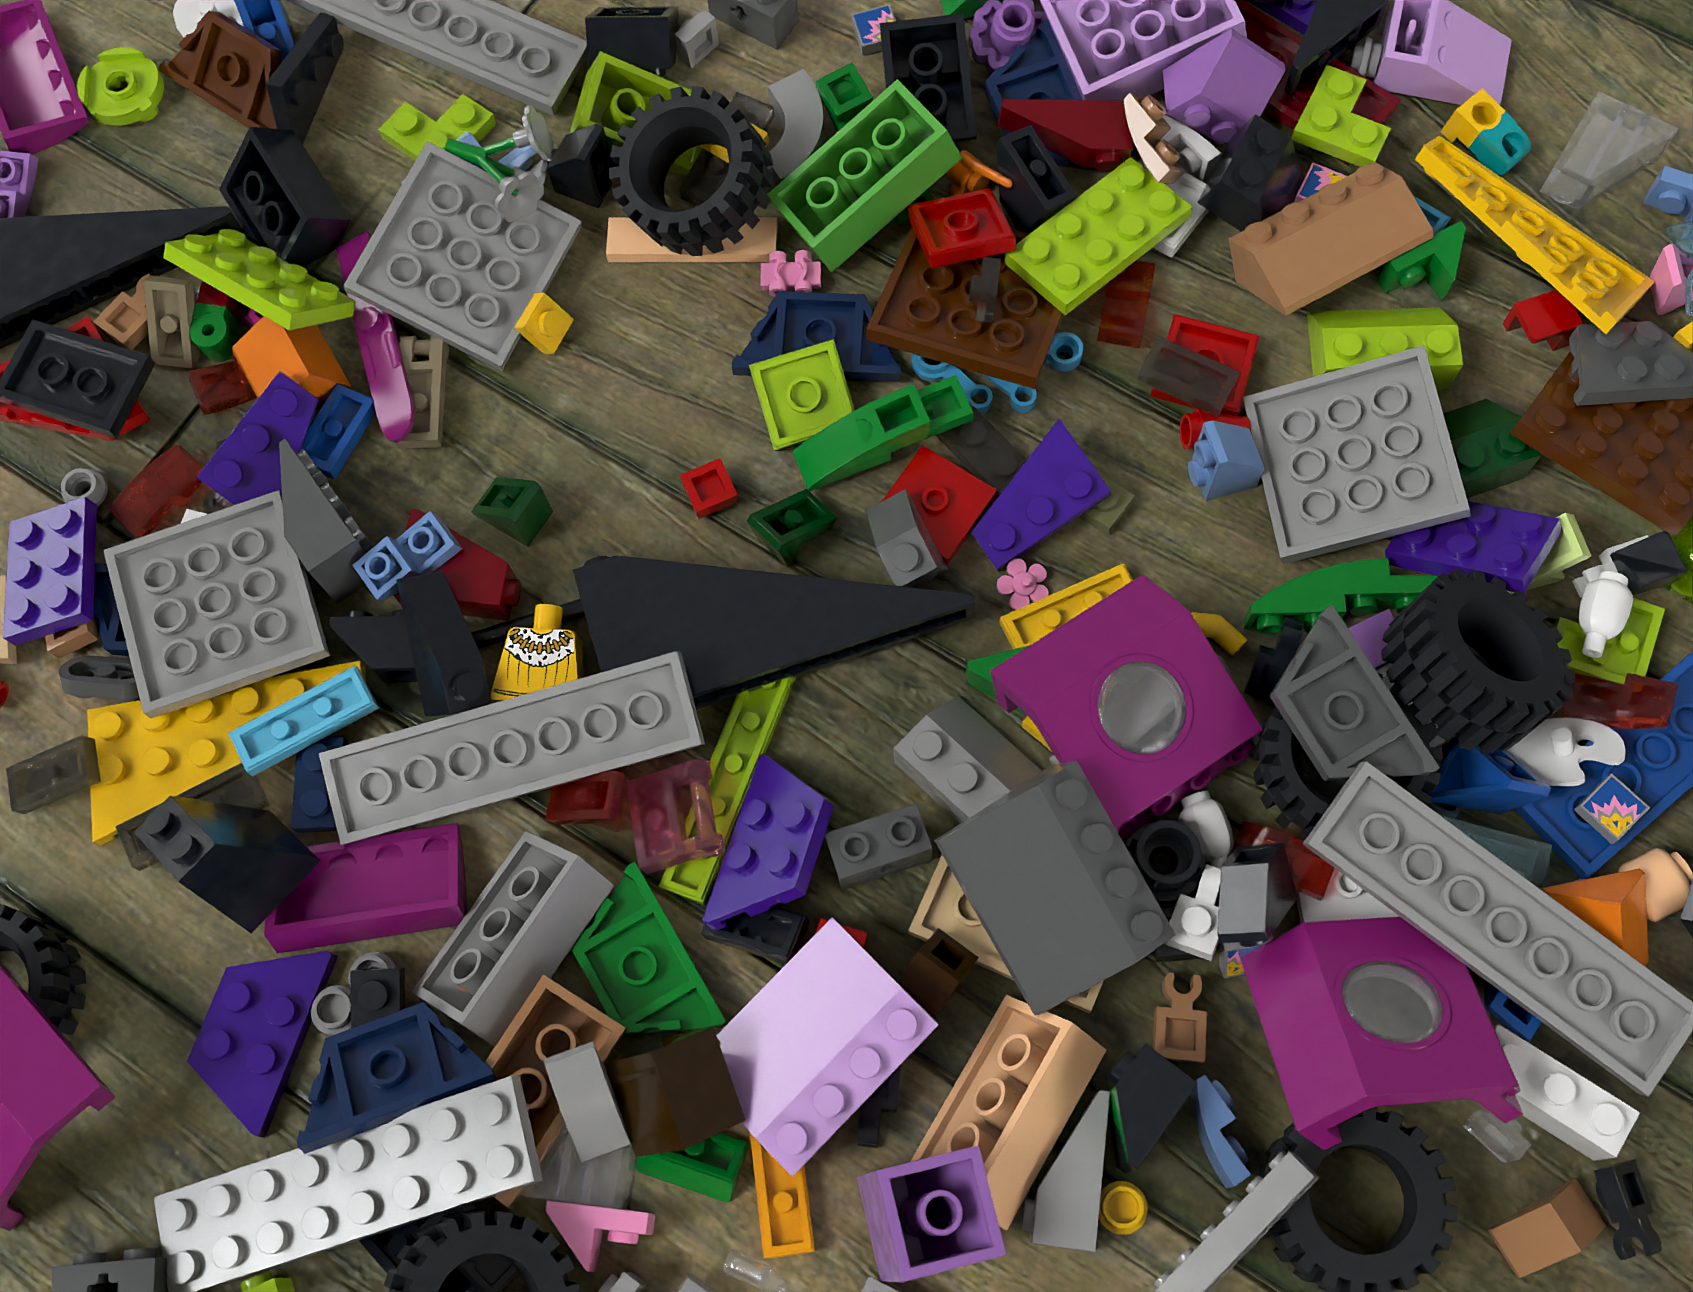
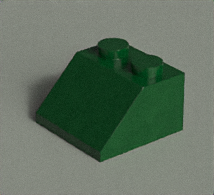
M1488 399L1443 414L1467 498L1524 479L1542 456L1540 452L1510 434L1521 419V416Z

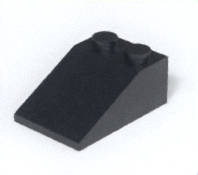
M964 14L880 23L886 89L898 79L948 131L953 142L975 140L977 135Z

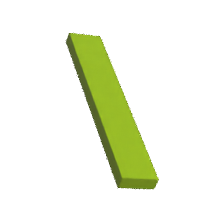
M788 677L782 679L779 683H769L763 685L760 689L751 692L747 690L737 694L659 884L660 889L705 905L730 843L760 755H765L796 677Z

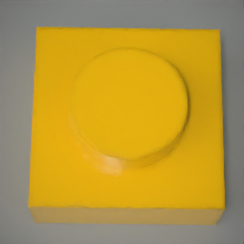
M535 293L514 329L543 354H554L574 319L547 294Z

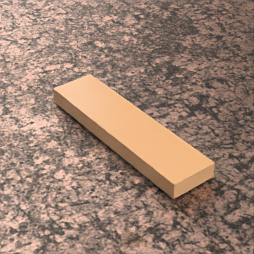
M629 217L609 218L606 256L608 262H769V254L777 251L778 221L777 217H758L760 221L754 229L746 223L739 229L744 238L735 245L727 237L722 240L723 251L713 254L704 245L703 256H691L684 249L680 255L671 252L664 245L660 246Z

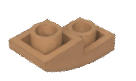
M1129 93L1123 100L1126 119L1134 144L1157 182L1174 184L1185 171L1177 162L1180 159V155L1176 149L1164 139L1159 141L1171 129V126L1163 118L1166 111L1151 95L1145 97Z

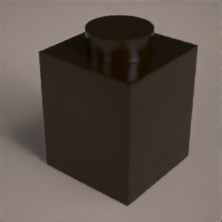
M938 928L917 952L898 984L935 1020L953 998L979 957Z

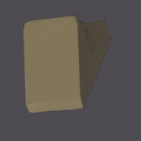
M150 276L144 279L151 359L159 365L193 369L197 365L201 352L189 335L195 308L193 280Z

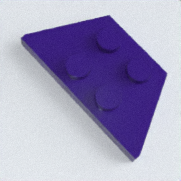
M760 755L702 920L703 923L713 930L725 928L726 919L743 912L752 917L769 910L776 903L785 904L805 896L834 808L823 796L767 755Z
M322 951L231 966L225 969L187 1062L252 1135L265 1138L311 1025V1007L314 999L325 989L338 956L333 953Z

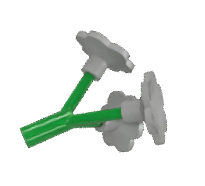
M531 104L524 107L525 115L522 116L524 128L514 131L513 137L483 148L453 139H448L445 145V151L464 161L480 165L499 183V189L502 193L495 200V208L502 213L503 218L508 222H515L521 216L528 217L535 212L537 201L544 194L543 183L548 165L544 160L550 159L552 156L553 141L547 131L545 119L540 112H536ZM531 145L533 150L539 153L543 160H540L538 164L535 163L532 169L526 172L516 166L511 169L490 158V155L514 146L523 148Z

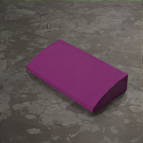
M21 0L0 6V130L10 152L35 154L70 137L89 122V119L41 0Z
M455 823L378 835L340 845V841L307 846L321 861L265 919L264 936L276 953H284L459 925L467 914L465 865L459 824Z

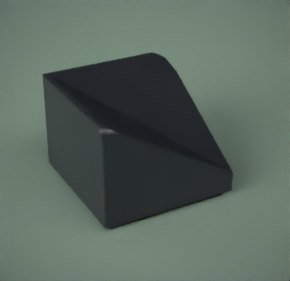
M1666 531L1656 533L1610 554L1618 573L1628 578L1627 587L1633 596L1672 584L1688 572L1670 534Z

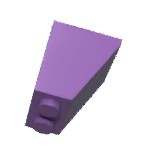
M979 1145L873 1171L856 1177L880 1281L905 1282L1006 1255Z

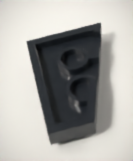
M322 12L318 14L266 82L277 129L293 130L302 145L344 46L343 37L339 34L335 16Z

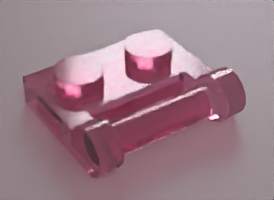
M691 760L626 782L638 867L644 873L650 874L700 857H715L725 851L723 836L717 833L709 787V780L712 779V770L708 760ZM690 784L698 836L687 839L679 791V787Z

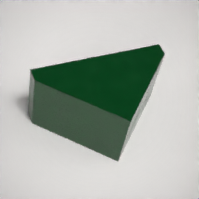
M496 477L471 513L529 547L553 513V510L542 487L533 480Z

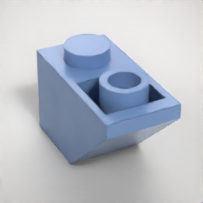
M1214 420L1205 422L1199 439L1194 444L1192 459L1188 462V472L1193 486L1201 488L1205 501L1257 487L1264 471V466L1249 428Z

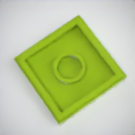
M834 339L749 365L774 451L802 444L825 427L855 411Z

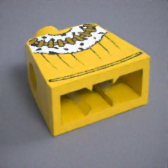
M551 604L536 605L533 628H510L490 697L494 703L585 677L583 643L575 631L561 630L562 607Z

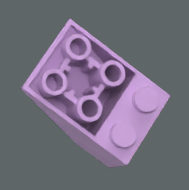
M1393 0L1385 20L1381 41L1382 49L1374 83L1389 92L1458 105L1465 103L1483 88L1501 106L1512 39L1448 0Z

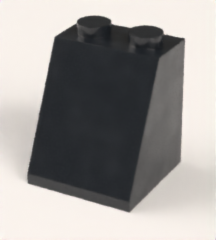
M169 796L134 831L138 838L180 884L251 934L321 861L270 810Z

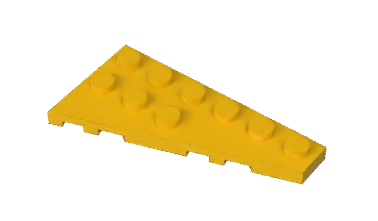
M1440 135L1425 144L1415 158L1429 176L1438 180L1516 252L1519 259L1533 267L1606 335L1654 284V280Z
M360 661L272 676L154 718H149L143 713L140 700L87 709L92 843L102 846L116 839V834L135 824L140 826L148 815L156 810L169 796L194 799L245 773L246 770L228 734L229 732L355 665L361 671L366 681L365 666Z

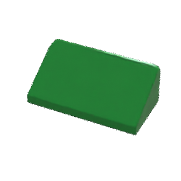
M720 1132L685 1150L637 1157L636 1170L642 1174L729 1203L750 1142Z

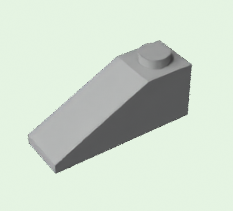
M1099 1090L1094 1095L1035 1189L1034 1200H1024L1021 1231L1030 1232V1244L1095 1252L1110 1092Z

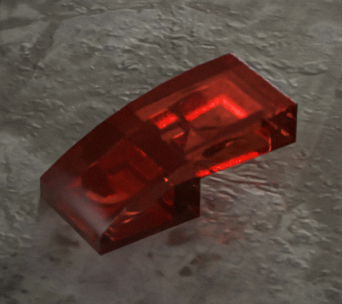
M1136 260L1108 282L1097 341L1140 349L1155 263Z
M231 351V362L189 371V382L203 415L226 410L257 398L233 351Z
M176 444L143 469L118 495L108 509L135 537L140 538L149 535L172 505L185 506L202 483L197 478V475L203 467L181 445Z
M1575 673V681L1570 686L1573 692L1571 697L1565 702L1562 718L1590 720L1601 723L1609 728L1617 729L1667 727L1679 684L1627 673L1624 684Z
M1245 821L1241 825L1231 851L1232 854L1236 847L1284 843L1296 891L1319 901L1324 897L1335 869L1304 846V839Z

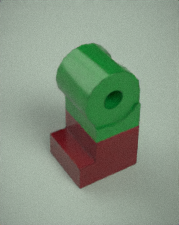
M202 281L190 325L189 335L191 340L211 361L224 362L234 356L232 346L239 341L236 334L243 310H250L251 308Z

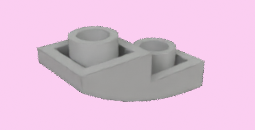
M594 1041L544 1059L555 1097L581 1163L630 1145V1138L622 1115L612 1094L609 1077Z

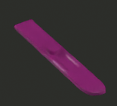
M368 231L336 248L344 284L371 239V234ZM347 293L348 297L356 301L353 321L381 430L387 439L398 443L404 440L412 430L415 420V409L392 316Z

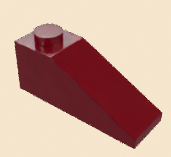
M1002 100L998 127L1012 133L1032 125L1048 151L1081 167H1095L1098 171L1111 172L1129 159L1131 155L1133 138L1126 119L1124 101Z

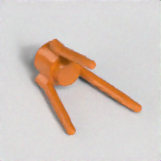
M967 150L960 152L963 158L946 172V178L954 183L949 191L953 196L983 190L990 180L1007 188L1013 185L1012 180L989 168Z

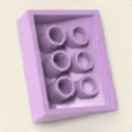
M1040 0L1083 100L1124 101L1123 99L1129 93L1146 97L1164 89L1163 70L1227 30L1232 28L1247 38L1245 20L1235 0Z
M832 917L716 1036L720 1040V1047L746 1119L742 1123L791 1176H794L939 1024Z

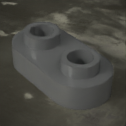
M81 656L65 662L59 669L63 691L69 695L83 699L92 697L120 699L123 702L140 700L131 661L128 658Z

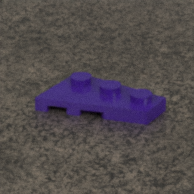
M279 371L197 475V478L233 505L277 490L282 493L279 442L286 439L296 453L302 450L319 399L285 373Z
M1058 419L971 533L999 572L1011 560L1020 558L1111 496V491L1064 424Z

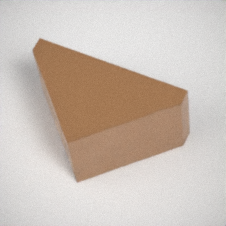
M1572 1179L1487 1231L1516 1277L1522 1278L1582 1252L1607 1226L1577 1179Z

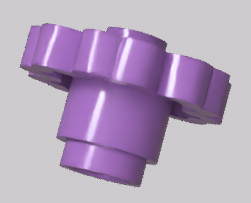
M988 0L983 7L975 12L973 19L974 28L969 32L968 45L972 50L971 54L975 62L987 63L986 69L989 75L998 67L1004 66L1008 62L1009 56L1020 45H1025L1036 33L1037 27L1047 20L1044 12H1034L1035 7L1032 0H1004L1003 3L997 0Z

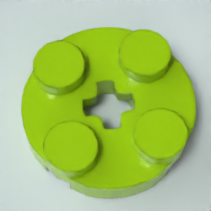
M129 47L109 49L97 56L100 62L96 63L91 70L86 65L81 71L77 83L79 98L99 124L123 126L138 121L148 122L158 114L157 105L164 94V79L154 62L146 58L143 52ZM126 81L128 83L125 89L118 92L113 91L120 88L121 82Z

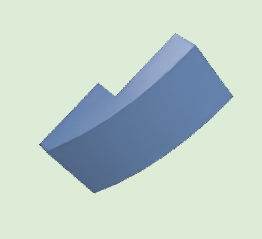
M429 511L396 540L386 536L352 566L376 600L383 601L399 593L396 579L431 573L463 548L439 515Z
M1203 1075L1196 1080L1198 1084L1190 1094L1194 1121L1206 1155L1227 1189L1235 1187L1251 1175L1244 1166L1249 1159L1241 1145L1232 1135L1225 1138L1220 1129L1236 1119L1230 1110L1234 1106L1232 1098L1219 1081L1214 1080L1211 1083L1206 1075Z

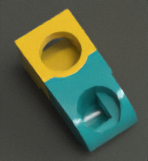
M1483 88L1457 108L1440 131L1452 143L1459 139L1477 156L1482 165L1499 176L1509 171L1528 155L1531 150V143L1526 133Z

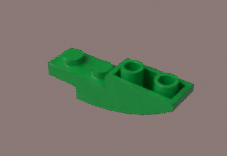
M957 375L916 390L913 383L845 415L807 439L794 449L792 453L805 485L811 492L891 460V452L973 421V411Z
M1388 558L1359 560L1332 565L1294 578L1269 591L1250 605L1243 619V628L1257 629L1261 634H1277L1280 631L1284 618L1288 617L1304 622L1302 628H1304L1305 632L1309 633L1321 612L1330 605L1334 606L1341 618L1345 615L1346 610H1349L1353 615L1372 614L1378 611V609H1396L1397 613H1401L1438 576H1390Z

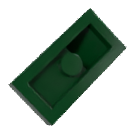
M805 489L750 514L747 523L757 539L788 568L792 565L802 545L830 531L837 517L809 490Z

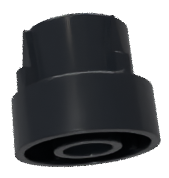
M1183 819L1147 822L1136 829L1127 839L1125 846L1160 907L1176 905L1180 894L1190 896L1199 885L1205 869V856L1201 853L1198 838L1191 829L1184 825ZM1154 853L1168 855L1174 863V871L1166 875L1155 872L1150 866L1149 856Z

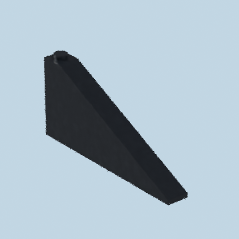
M229 206L0 218V349L21 340L32 319L53 325L108 300L122 291L125 292L136 287L138 281L147 274L160 276L177 268L178 266L164 259L165 242L185 239V236L190 234L202 236L219 234V231L223 229L236 230L245 236L246 234Z
M618 555L613 557H594L586 561L584 566L573 569L601 673L679 651L682 654L696 709L736 697L737 694L747 690L751 692L769 683H779L782 679L788 677L794 678L976 618L972 594Z

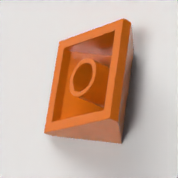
M263 316L232 346L233 353L257 398L260 397L279 371L285 373L318 398V402L327 400L336 384L351 389L348 379L317 325L289 331Z
M1640 868L1543 888L1544 893L1643 966L1647 965L1649 954L1645 872Z

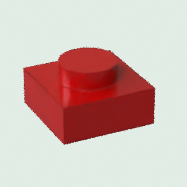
M721 458L679 475L698 519L739 503L738 494Z

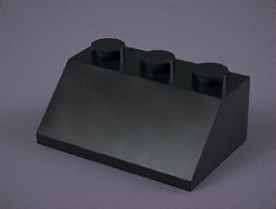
M249 127L219 191L252 243L275 251L277 257L289 264L305 267L334 251L351 219L293 130Z

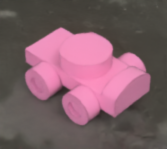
M773 251L769 254V263H761V291L769 290V294L773 297L776 296L778 291L812 292V289H821V262H812V253L810 251H797L795 253V262H786V253Z

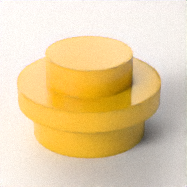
M1116 1181L1108 1184L1101 1190L1098 1219L1108 1231L1119 1235H1126L1137 1231L1144 1224L1148 1213V1205L1144 1194L1137 1186L1126 1181Z

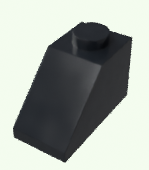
M593 124L566 134L558 149L552 150V156L547 160L548 165L546 168L554 192L598 209L613 184L609 179V168L615 167L613 159L610 157L611 151L604 126Z
M1032 125L1007 134L997 140L998 173L1013 182L1010 188L999 184L1000 203L1018 231L1030 234L1074 201L1077 195Z

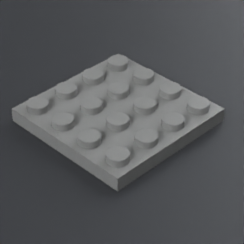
M427 141L343 286L347 293L432 336L443 339L445 343L502 371L522 336L514 329L516 323L535 293H545L581 229V221L540 199L537 201L535 212L530 216H521L515 222L506 221L502 213L495 208V200L502 193L499 189V183L488 172Z
M1424 345L1243 397L1247 417L1250 421L1252 438L1264 466L1261 477L1280 559L1283 564L1471 516Z
M279 490L103 550L142 710L149 718L169 713L330 656L305 567L284 537L282 493Z

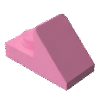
M1672 243L1663 248L1649 277L1655 281L1650 288L1658 316L1664 315L1689 302L1693 303V253Z
M547 1201L546 1213L587 1272H596L603 1229L609 1230L607 1241L638 1244L639 1234L653 1235L656 1214Z

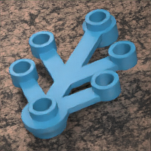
M1069 332L1056 334L1044 365H1051L1054 369L1061 372L1074 370L1080 364L1083 354V343L1080 338ZM1065 352L1071 355L1072 358L1066 360L1058 358L1057 355ZM912 354V367L920 378L927 381H938L957 375L973 414L982 415L991 409L993 394L990 388L982 384L976 385L959 370L960 367L943 362L938 365H929L926 361L930 358ZM982 374L1010 397V405L1016 412L1027 413L1035 407L1036 389ZM1025 393L1031 399L1027 402H1020L1016 399V396ZM981 395L987 401L983 404H976L972 401V398Z

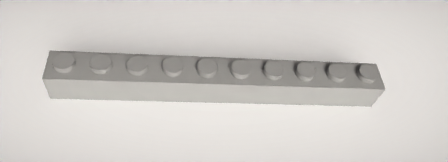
M1283 1152L1279 1153L1268 1165L1272 1170L1263 1179L1258 1176L1247 1186L1245 1190L1249 1194L1241 1202L1237 1199L1234 1200L1223 1211L1226 1218L1218 1226L1214 1223L1211 1224L1200 1235L1203 1242L1195 1250L1189 1247L1177 1259L1180 1265L1172 1274L1168 1270L1154 1283L1157 1289L1154 1292H1209L1320 1177L1295 1152H1288L1286 1155Z

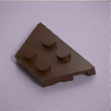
M208 11L197 23L195 31L187 34L179 43L182 50L172 61L164 60L159 66V71L247 128L277 129L266 82L282 63L281 50L221 12Z

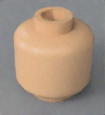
M1653 848L1620 866L1618 873L1639 868L1645 872L1648 920L1660 921L1684 908L1692 883L1693 872L1678 852L1669 854L1663 849Z

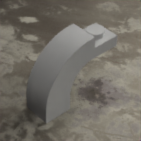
M804 68L768 86L771 113L784 133L777 145L769 151L773 165L767 168L774 175L773 188L763 187V191L766 194L773 190L825 143L821 97L813 80Z

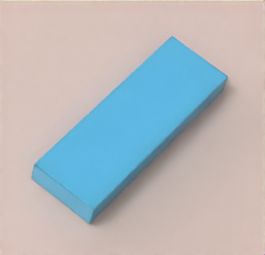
M355 665L228 734L246 772L254 776L374 712L379 707L361 671Z

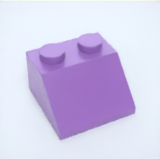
M1231 28L1163 70L1166 114L1221 146L1229 142L1231 137L1255 114L1260 117L1285 72V64Z

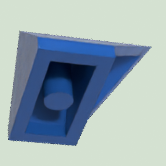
M1457 738L1437 771L1441 773L1438 786L1428 795L1432 797L1430 800L1432 802L1500 815L1547 797L1551 787L1508 750L1501 751L1498 748L1493 753H1482L1478 744L1470 751L1459 747V739Z

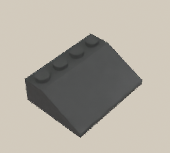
M1077 760L1049 766L934 840L1034 1015L1044 1013L1137 963L1176 935Z

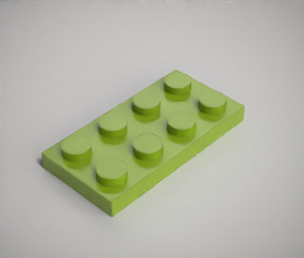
M1130 157L1018 242L1015 251L1006 252L1005 264L1066 316L1190 219L1193 206L1164 183L1157 182L1147 169Z
M223 229L219 231V234L206 236L190 234L185 236V239L165 242L164 259L289 331L353 317L356 301L339 292V288L336 285L314 278L307 274V270L304 267L289 264L277 257L275 251L257 246L245 239L246 236L239 231Z

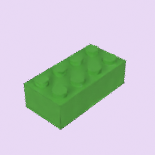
M897 79L767 195L784 219L832 273L963 157L948 131Z

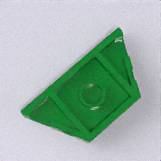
M635 861L632 862L625 869V876L611 897H606L597 910L592 925L583 931L571 950L608 1017L627 1028L623 1036L690 1031L713 1026L714 1029L723 1028L728 1024L640 868Z

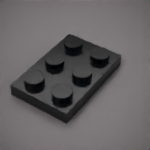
M32 319L0 378V402L117 439L156 363L149 355Z

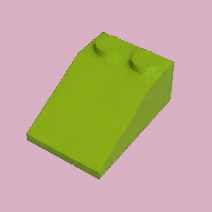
M600 51L586 74L570 133L593 124H599L604 126L610 151L613 145L622 147L624 141L617 134L623 124L629 128L635 125L637 121L631 113L638 106L646 113L653 108L649 98L659 93L666 101L670 100V89L682 86ZM682 87L685 90V92L689 96H691V90ZM695 146L685 151L674 161L668 172L695 176L698 172L703 148Z

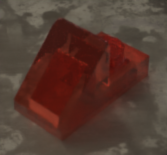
M619 771L600 772L552 787L545 821L558 825L592 824L610 831L619 832L627 792L625 773Z

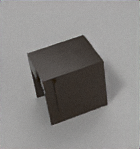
M713 1026L661 1039L664 1046L662 1048L604 1064L636 1157L685 1150L746 1120L720 1047V1040L717 1039Z

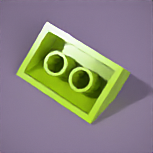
M1440 307L1308 311L1307 313L1313 377L1423 345L1425 346L1436 390H1448L1463 366L1458 324Z

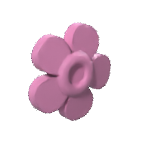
M1022 559L1011 560L1006 567L1009 576L1004 575L997 580V590L1001 595L1006 596L1014 593L1009 600V605L1014 610L1029 605V599L1031 602H1035L1047 597L1049 593L1044 585L1039 584L1047 577L1046 569L1042 565L1035 563L1026 572V563Z

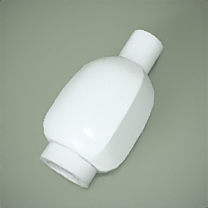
M1612 571L1601 572L1598 575V579L1588 583L1585 588L1580 605L1579 624L1581 630L1586 635L1582 653L1586 656L1593 658L1602 657L1606 641L1616 637L1623 630L1628 620L1633 604V594L1627 587L1628 578L1620 573Z
M1208 791L1189 795L1181 800L1184 810L1180 813L1179 819H1183L1184 825L1191 829L1198 838L1201 853L1205 856V862L1221 869L1234 846L1233 833L1225 810L1218 801L1211 799Z

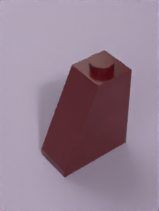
M410 509L405 532L420 520L425 513L420 510ZM447 527L463 549L431 573L443 571L463 616L509 621L512 606H517L520 600V580L517 579L508 562ZM399 593L393 595L402 606Z

